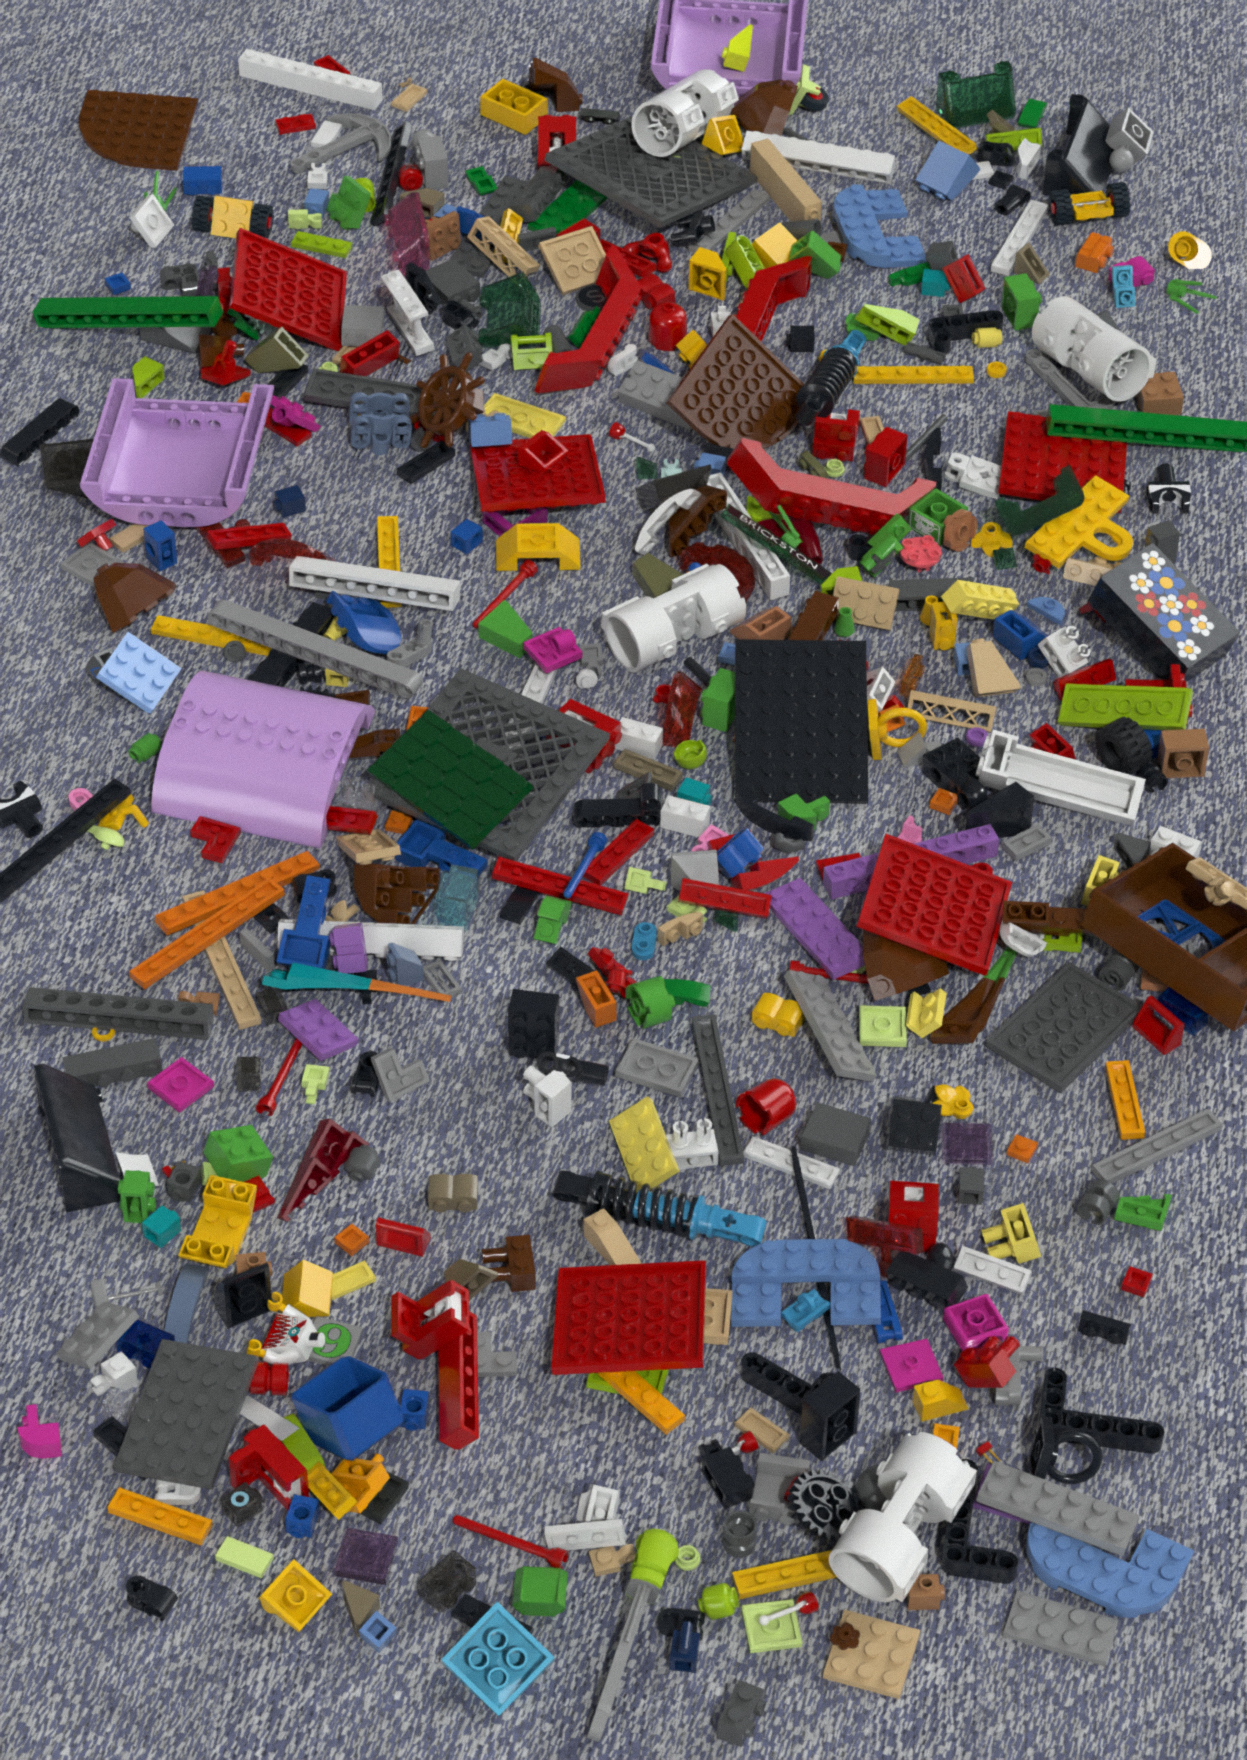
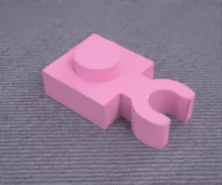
M711 824L698 838L699 845L694 846L692 851L709 850L707 844L709 840L728 836L729 834Z

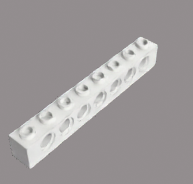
M720 472L702 477V487L709 485L726 490V508L713 513V515L768 598L772 600L789 595L790 575L762 534L727 511L732 506L752 520L724 476Z

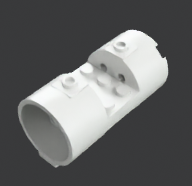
M703 69L644 102L635 110L632 118V132L636 142L644 151L658 157L668 156L705 133L709 119L730 115L734 103L739 100L734 82L729 83L726 78H722L713 70Z
M1067 296L1057 297L1047 303L1048 307L1041 314H1037L1032 327V339L1038 348L1061 365L1072 368L1081 375L1085 382L1111 400L1125 401L1134 397L1142 390L1148 379L1154 377L1157 359L1151 356L1146 348L1101 320L1099 316L1073 298Z
M705 564L673 579L671 590L656 598L649 596L639 598L636 596L602 612L601 628L605 631L608 645L615 658L628 671L637 672L676 654V644L682 639L688 640L693 634L700 639H706L742 622L746 615V603L744 598H740L736 588L740 586L725 566L721 564L711 566Z
M919 1432L918 1435L908 1433L904 1436L895 1452L890 1454L887 1461L880 1463L876 1471L878 1487H880L881 1492L887 1499L882 1506L881 1512L863 1509L857 1513L854 1512L849 1520L845 1519L839 1530L841 1537L829 1555V1564L832 1571L847 1587L874 1601L891 1602L897 1599L903 1602L926 1565L928 1558V1548L921 1545L915 1535L916 1530L921 1522L939 1523L946 1520L951 1523L975 1485L977 1470L971 1468L967 1461L962 1462L956 1455L958 1450L954 1446L926 1432Z

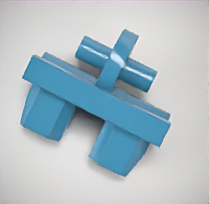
M813 1289L807 1294L801 1293L795 1303L781 1312V1317L788 1322L790 1328L795 1332H799L806 1325L818 1319L829 1310L831 1303L824 1300Z

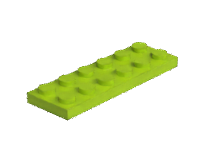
M1066 684L1058 723L1063 726L1103 728L1118 718L1128 717L1136 721L1143 729L1183 730L1186 729L1193 691L1191 688Z

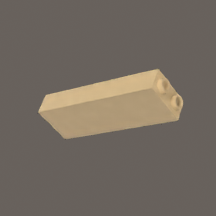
M767 138L751 143L750 172L758 177L757 182L790 221L818 219L821 222L822 201L772 142Z

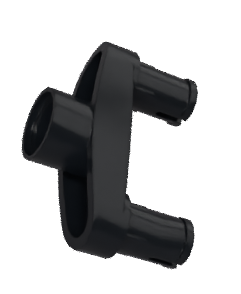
M699 210L677 220V223L680 224L679 229L689 228L687 231L672 233L671 241H674L672 242L673 246L688 242L690 244L700 242L705 234L715 232L713 216H704L703 211Z

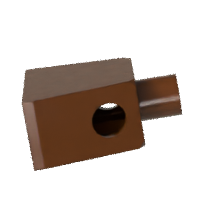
M199 335L201 367L213 365L216 355L222 353L226 341L231 340V336ZM236 344L233 356H244V344Z

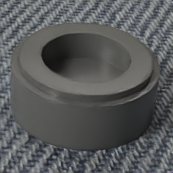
M230 641L224 647V655L230 662H240L246 656V648L239 641Z

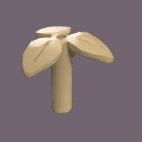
M342 900L332 908L333 918L326 916L325 921L346 922L359 911V908L355 904L347 908L346 901Z

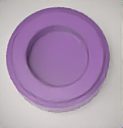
M971 728L966 733V741L971 746H983L988 733L982 728Z

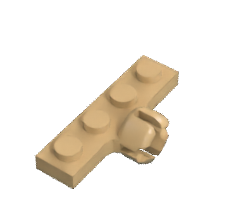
M1201 857L1189 861L1186 870L1191 872L1194 878L1202 880L1209 885L1204 889L1205 896L1209 902L1214 901L1213 904L1216 906L1232 902L1247 910V888Z

